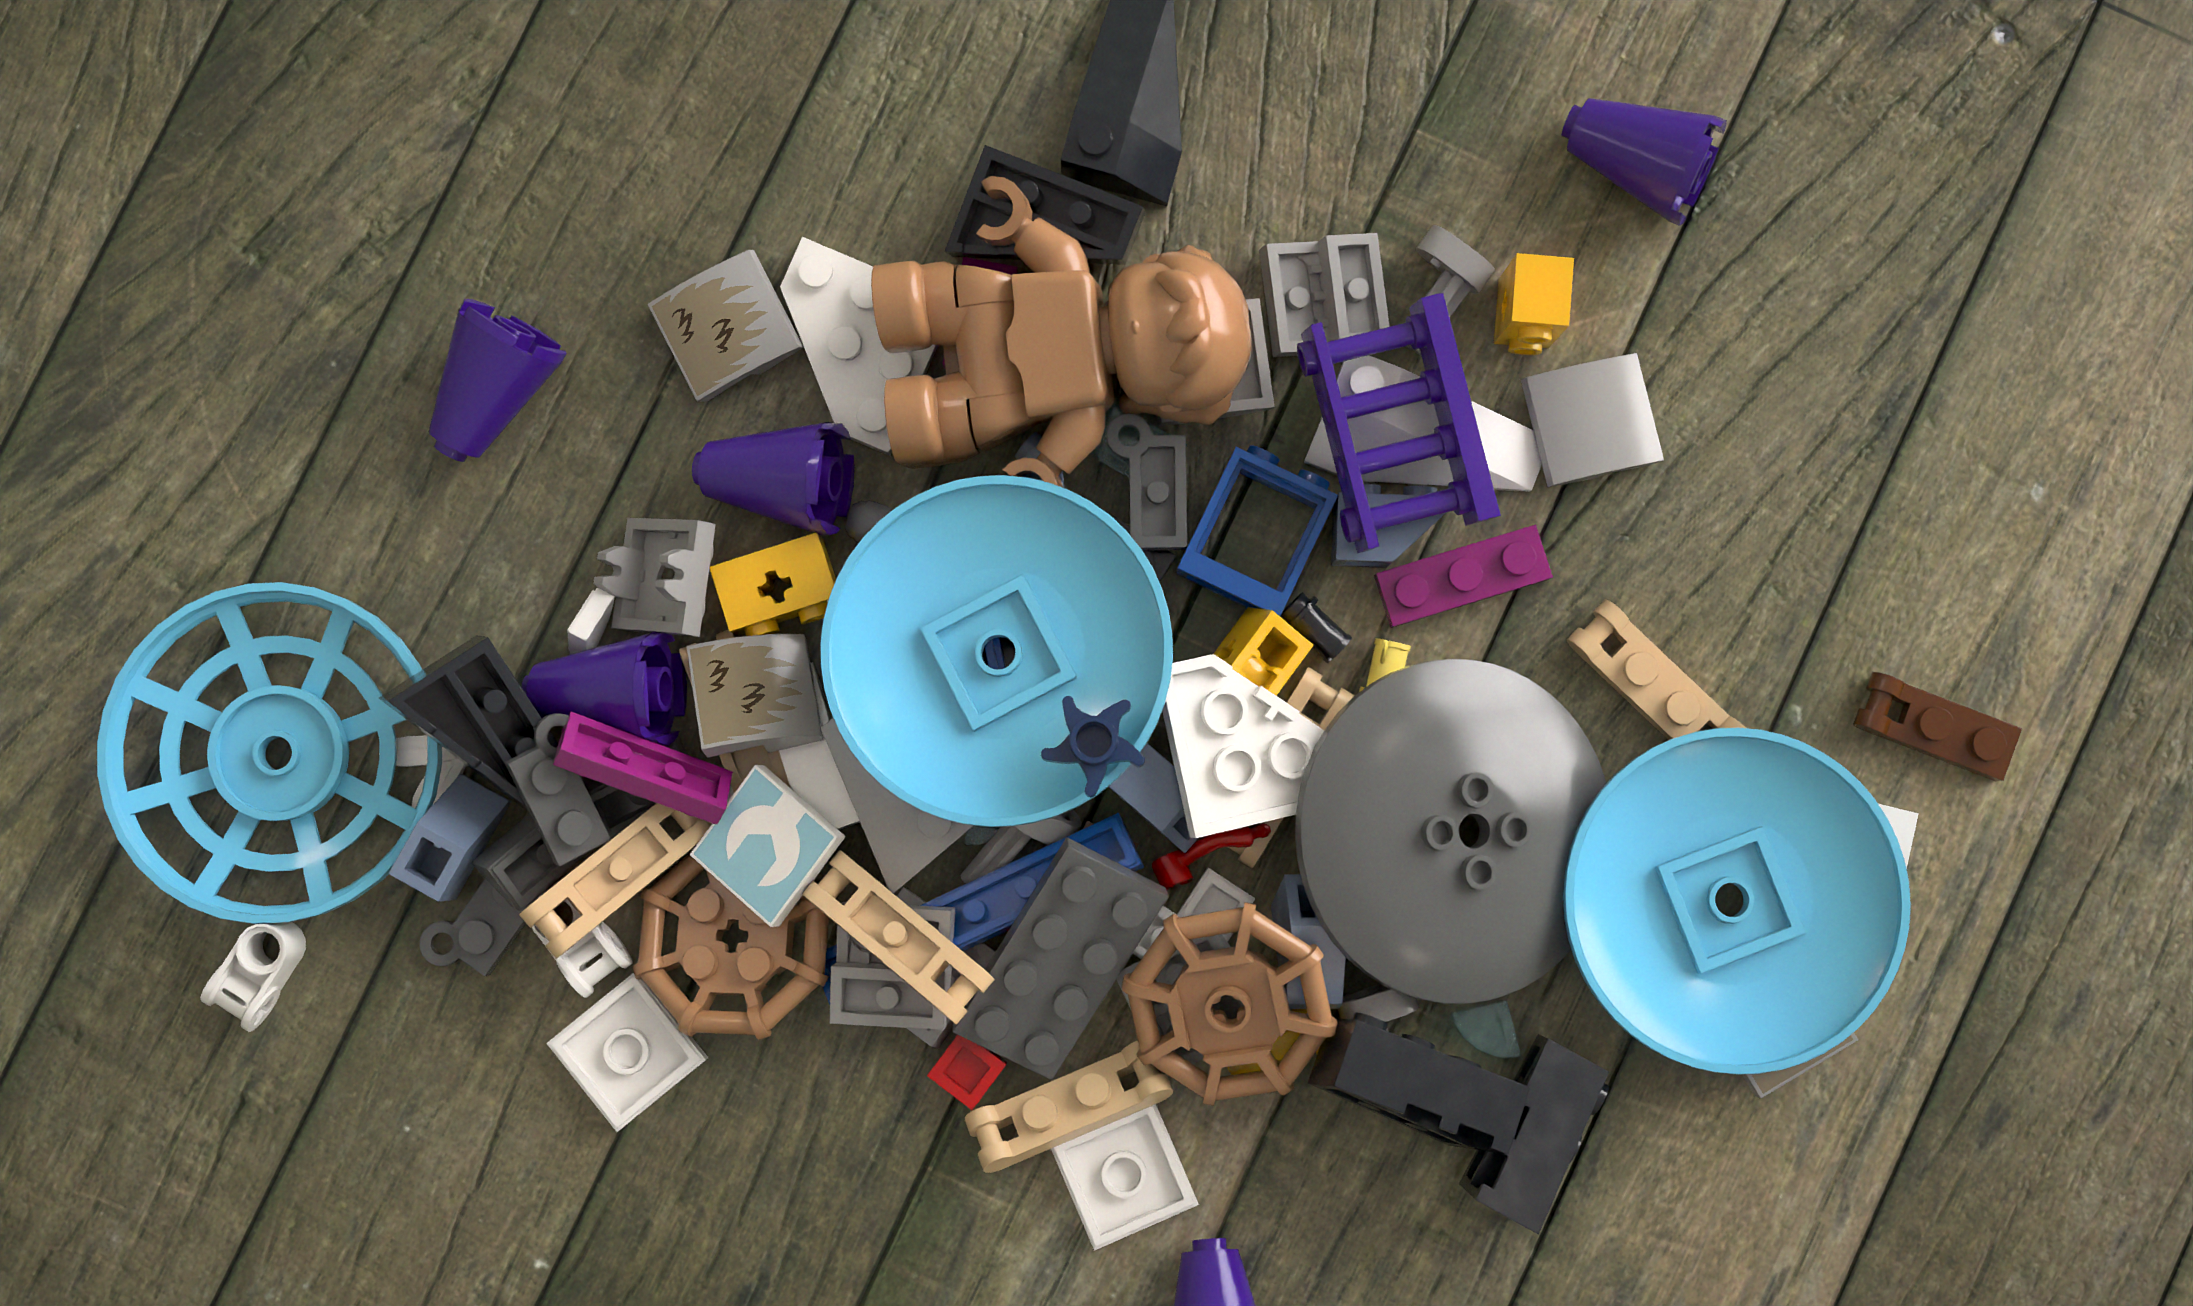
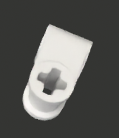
M566 899L565 902L571 907L573 911V923L581 915ZM604 922L600 923L559 958L556 959L554 957L566 980L585 998L594 992L593 986L616 968L620 966L626 969L633 963L624 944ZM534 925L532 927L534 933L537 934L544 945L548 944L547 938ZM600 953L603 954L602 958L590 967H586L590 960Z
M293 922L259 923L246 928L239 936L223 964L207 982L200 997L201 1001L208 1006L216 1003L239 1018L243 1029L248 1032L255 1030L269 1015L279 998L280 991L299 961L303 958L306 950V939L302 930ZM268 933L272 934L280 945V953L275 961L270 960L263 950V941Z

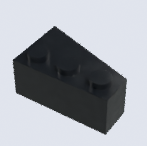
M987 145L984 146L944 252L952 257L1021 260L1014 253L1015 243L1007 246H993L981 240L976 234L983 224L990 227L1004 225L1010 219L1013 212L1011 200L1006 198L991 199L981 182L990 176L1004 177L1014 182L1029 200L1032 209V221L1042 218L1076 239L1086 255L1087 263L1126 265L1145 216L1143 206Z
M476 635L379 697L385 704L507 797L528 810L504 762L535 747L534 729L542 718L488 637ZM549 730L547 735L548 742L551 746L558 747V742Z
M1355 1012L1353 1019L1335 1018L1338 1022L1336 1033L1332 1037H1327L1320 1046L1308 1084L1448 1146L1509 1154L1531 1087L1482 1069L1480 1065L1470 1060L1434 1050L1435 1045L1424 1039L1408 1034H1402L1400 1037L1387 1032L1388 1024L1373 1016Z
M1538 1034L1513 1080L1531 1088L1509 1154L1476 1150L1459 1185L1476 1201L1539 1235L1566 1170L1579 1150L1582 1134L1590 1115H1595L1607 1096L1609 1085L1605 1081L1609 1071Z

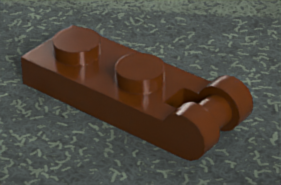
M1879 672L1871 673L1866 687L1871 692L1865 709H1858L1853 726L1990 780L2004 781L2022 728L1905 684L1902 680ZM1892 700L1903 704L1897 722L1887 717Z

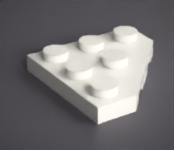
M802 237L780 288L834 423H842L849 431L851 440L891 456L892 450L887 432L884 406L886 380L926 375L939 345H931L923 350L899 353L887 352L881 344L874 316L871 289L873 266Z
M1214 654L1172 663L1171 681L1162 710L1190 838H1199L1296 815L1298 796L1305 769L1316 744L1324 732L1323 729L1300 715V711L1264 687L1255 685Z

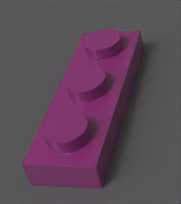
M1535 524L1376 573L1374 578L1390 628H1394L1547 581L1553 578Z
M570 712L563 726L553 762L554 766L571 771L577 775L593 779L634 796L645 798L716 825L726 810L733 773L730 770L574 712Z

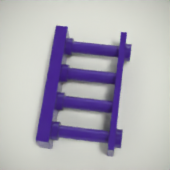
M1443 293L1422 297L1410 306L1411 316L1406 317V323L1327 342L1323 324L1320 322L1310 325L1301 334L1303 342L1297 344V355L1301 370L1305 377L1312 375L1346 507L1340 510L1342 531L1348 543L1355 542L1357 553L1379 547L1376 530L1450 511H1454L1456 515H1463L1465 526L1501 516ZM1409 345L1414 350L1420 349L1425 371L1420 373V378L1341 397L1333 364ZM1424 400L1428 405L1434 404L1439 426L1434 428L1433 434L1355 452L1347 419ZM1435 456H1440L1442 460L1448 459L1454 480L1449 482L1448 489L1373 508L1369 507L1361 475Z

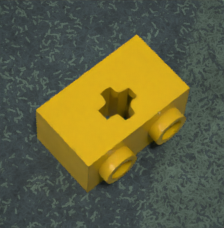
M1517 253L1498 279L1494 344L1508 345V352L1518 355H1538L1542 353V348H1550L1569 327L1574 258Z
M817 532L709 568L729 632L736 636L743 634L746 636L776 634L780 631L778 623L798 616L801 624L823 619L836 581L824 540ZM776 577H779L786 584H792L793 586L784 591L785 601L778 603L771 596L765 595V592L773 589L774 584L772 580Z
M1248 607L1213 654L1231 665L1234 671L1255 685L1262 686L1277 696L1311 650L1313 644L1273 610Z

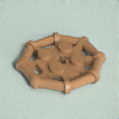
M688 853L650 889L644 887L640 898L644 899L638 963L632 967L635 978L642 979L679 1023V1032L689 1037L696 1033L755 1035L758 1040L769 1037L772 1033L771 1029L819 985L825 986L829 976L825 975L829 917L802 895L800 898L801 903L793 907L779 927H770L707 870L710 883L705 888L694 892L685 906L676 903L671 899L705 869ZM668 911L679 916L676 951L661 956L665 913ZM806 920L802 964L792 959L794 925ZM739 922V929L748 932L747 942L738 943L736 952L728 953V944L722 942L723 933L730 929L731 924ZM682 966L685 973L693 978L700 987L693 1002H690L666 972ZM786 969L797 974L764 1004L761 992L768 986L765 984L775 974L780 975ZM716 995L744 996L748 1007L747 1012L709 1009Z
M1245 902L1244 907L1186 917L1172 914L1163 920L1164 928L1133 972L1125 974L1121 988L1123 992L1128 994L1140 1048L1136 1055L1143 1065L1151 1064L1202 1097L1203 1104L1214 1106L1215 1101L1272 1092H1279L1283 1096L1294 1090L1293 1082L1327 1037L1334 1036L1336 1033L1338 1022L1331 1016L1320 962L1324 956L1317 944L1308 945L1256 911V904ZM1238 932L1235 947L1200 952L1192 940ZM1250 935L1286 957L1289 961L1275 968L1269 964L1268 959L1262 954L1249 951L1247 947ZM1178 950L1186 961L1180 974L1172 985L1157 982L1155 979L1174 952ZM1300 976L1307 1013L1295 1012L1289 1009L1285 984ZM1230 995L1235 1000H1240L1244 1006L1238 1008L1236 1018L1227 1019L1224 1010H1214L1213 1004L1220 1002L1221 996ZM1152 1001L1168 1005L1173 1030L1166 1035H1160ZM1286 1030L1301 1033L1282 1060L1275 1059L1271 1050L1279 1035L1282 1037ZM1182 1046L1190 1051L1191 1047L1203 1055L1202 1060L1210 1065L1209 1074L1175 1053L1174 1050ZM1258 1063L1262 1069L1261 1071L1220 1077L1221 1070L1224 1067Z

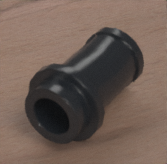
M1302 592L1284 609L1280 617L1313 644L1312 648L1323 657L1326 663H1329L1346 647L1352 637L1346 634L1316 605L1318 599L1315 596L1309 599Z

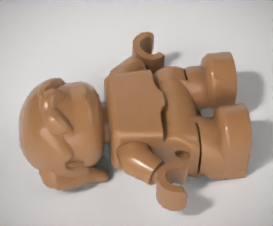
M990 176L981 183L991 199L1006 198L1012 201V215L1004 225L999 227H990L983 224L976 234L981 240L993 246H1007L1015 243L1014 253L1033 273L1010 275L975 266H957L947 261L919 264L916 261H903L873 266L871 275L872 302L878 335L884 349L889 353L923 350L931 345H942L944 347L946 375L935 379L928 375L891 378L886 380L885 418L891 450L895 461L899 465L910 469L961 463L980 454L981 452L976 448L989 451L1038 424L1050 422L1036 446V449L1041 452L1036 459L1021 458L1012 461L1002 470L1010 476L1022 477L1029 473L1038 474L1044 482H1049L1063 488L1059 476L1064 470L1070 474L1101 442L1105 428V411L1114 402L1112 374L1117 373L1119 384L1125 392L1119 399V406L1123 413L1135 415L1148 413L1180 423L1210 425L1229 410L1233 391L1240 383L1248 366L1252 347L1248 304L1237 282L1218 263L1214 262L1210 253L1187 245L1178 251L1150 255L1143 263L1125 267L1114 277L1113 282L1108 286V305L1104 306L1101 287L1089 273L1086 255L1079 242L1042 218L1032 221V209L1029 200L1014 182L1004 177Z

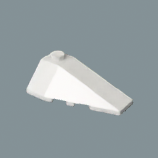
M1368 355L1344 361L1336 379L1341 397L1417 379L1420 376ZM1425 400L1347 419L1356 453L1433 434L1434 428L1439 426L1434 404L1428 405ZM1471 401L1494 490L1530 492L1533 489L1542 465L1534 431ZM1321 417L1304 463L1337 475L1325 425ZM1440 456L1361 475L1363 483L1372 484L1384 482L1404 483L1410 486H1448L1449 482L1454 481L1448 459L1442 460Z

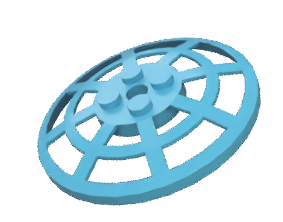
M283 582L244 584L215 591L183 606L159 623L133 650L115 678L103 709L97 740V776L104 809L117 839L135 865L161 890L188 907L220 919L252 924L294 922L326 914L358 899L388 876L415 825L435 801L442 767V746L427 736V766L422 793L416 808L389 795L397 761L394 725L406 721V719L379 699L382 693L371 677L356 662L342 653L354 622L370 631L392 652L409 678L420 672L422 668L402 639L378 617L348 599L315 587ZM264 602H294L318 606L332 611L321 643L293 636H264L253 639L240 607ZM217 615L231 647L220 651L203 663L185 681L179 692L146 678L156 661L177 639L201 622ZM292 653L314 658L301 689L289 686L271 685L261 656L266 654ZM238 664L248 692L232 701L223 712L197 701L200 694L215 678L230 667ZM335 669L357 687L367 701L370 710L341 720L335 710L323 700ZM135 699H138L168 712L163 724L159 746L162 782L127 791L124 777V739L130 711ZM187 721L211 732L207 748L208 767L182 775L180 769V744L183 728ZM378 732L380 759L376 780L372 786L347 773L349 742ZM282 737L289 742L292 756L285 767L276 770L266 760V748L272 740ZM217 789L220 795L233 808L238 810L224 838L214 832L202 820L191 804L189 797ZM335 793L362 806L359 814L344 830L330 840L321 843L313 812L324 806ZM170 804L174 815L186 832L204 849L213 854L195 884L182 877L157 853L141 830L135 816L136 813ZM377 815L405 829L395 846L374 868L352 884L335 892L332 891L326 860L338 855L356 842L372 825ZM261 820H290L299 852L271 855L252 852L245 848ZM235 865L266 872L293 871L303 868L309 901L293 905L261 906L231 901L216 894Z

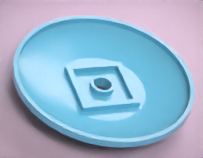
M1007 475L965 478L936 486L902 503L878 521L861 539L841 569L828 600L821 635V671L829 708L840 734L862 766L890 792L924 812L966 825L985 827H1007L1036 823L1066 813L1094 798L1085 795L1087 779L1078 763L1059 764L1046 762L1041 758V751L1044 748L1057 747L1070 734L1064 717L1063 698L1071 696L1076 707L1091 716H1097L1103 710L1121 700H1128L1131 708L1121 718L1118 736L1127 740L1141 752L1153 733L1165 705L1173 663L1172 628L1165 596L1152 565L1130 534L1104 510L1068 489L1032 478ZM994 638H1006L1015 646V658L1004 669H992L983 660V649ZM1118 762L1107 765L1105 777L1095 796L1115 782L1131 763Z
M1716 728L1673 738L1650 748L1619 770L1598 792L1576 829L1567 860L1563 889L1564 920L1575 962L1585 983L1609 1016L1629 1035L1646 1047L1669 1059L1691 1067L1729 1074H1759L1796 1066L1826 1053L1855 1032L1875 1011L1888 992L1905 951L1910 923V888L1905 860L1894 830L1875 798L1845 767L1816 748L1782 734L1748 728ZM1727 883L1737 886L1743 895L1741 910L1731 917L1722 914L1715 903L1718 889Z

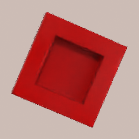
M957 1035L927 1077L969 1109L973 1110L1007 1065V1062L994 1052Z

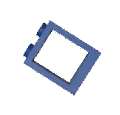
M1249 445L1248 450L1245 451L1236 446L1181 559L1176 574L1246 608L1273 610L1277 615L1281 616L1338 495L1328 490L1330 486L1329 481L1313 472L1300 469L1298 475H1295L1277 466L1280 459L1267 450ZM1239 473L1314 509L1276 590L1201 554Z

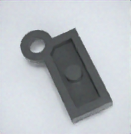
M1130 413L1120 415L1109 425L1106 439L1108 447L1113 454L1119 458L1129 460L1130 536L1142 550H1186V435H1152L1150 426L1145 419ZM1128 426L1135 428L1140 435L1138 443L1131 447L1124 446L1118 439L1120 430Z
M553 713L542 718L535 727L533 737L535 747L504 763L554 863L560 867L608 842L611 838L580 775L553 765L558 747L550 745L547 735L553 726H564L568 718L566 714Z
M484 879L454 923L451 921H438L430 924L423 931L419 947L422 956L429 963L436 966H448L461 959L483 976L491 975L526 925L519 914L537 900L539 896L552 888L555 882L550 884L518 912ZM439 933H446L452 938L453 946L447 954H440L434 948V939Z

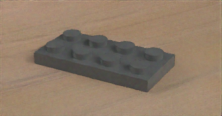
M1066 837L985 968L995 980L984 993L978 990L964 1006L968 1012L957 1025L952 1022L953 1033L1052 1080L1168 899L1166 888Z

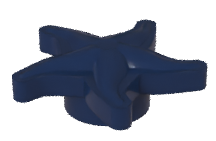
M1071 696L1063 698L1064 717L1070 734L1057 747L1044 748L1041 751V758L1046 762L1059 764L1078 763L1087 779L1085 795L1091 798L1097 794L1105 777L1107 765L1118 762H1130L1136 767L1144 765V756L1127 740L1118 736L1121 718L1131 708L1128 700H1121L1106 708L1097 716H1091L1079 710Z

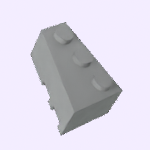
M834 718L821 727V731L888 889L892 893H895L974 826L942 819L903 801L882 786L862 766L840 734Z

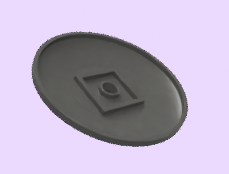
M1465 659L1427 661L1391 672L1365 687L1336 714L1316 744L1304 772L1296 810L1295 839L1302 882L1310 905L1331 941L1351 963L1381 985L1407 996L1433 1002L1468 1004L1489 1001L1520 990L1545 975L1571 950L1563 908L1566 865L1576 829L1587 808L1606 784L1600 762L1590 741L1567 709L1549 692L1517 672L1492 663ZM1467 815H1471L1476 819L1480 829L1478 840L1471 847L1464 845L1459 837L1460 823Z

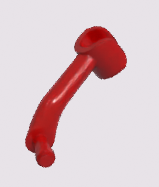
M1262 823L1252 829L1246 826L1205 836L1195 842L1186 853L1177 850L1153 861L1152 869L1159 884L1165 887L1167 891L1177 884L1186 885L1194 879L1188 865L1220 848L1251 847L1254 839L1268 837L1271 833V828L1268 824Z

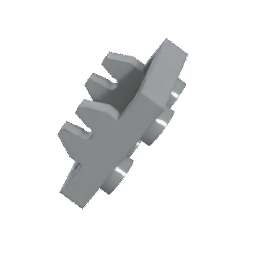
M627 518L624 545L613 546L598 552L597 560L613 567V574L611 576H596L593 583L599 589L616 598L611 628L634 632H663L671 635L700 637L702 618L705 613V596L709 568L714 552L713 540L716 524L700 520ZM665 568L674 570L675 576L673 579L661 580Z

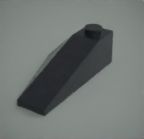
M1110 0L1060 159L1061 175L1090 186L1167 206L1182 155L1174 0Z

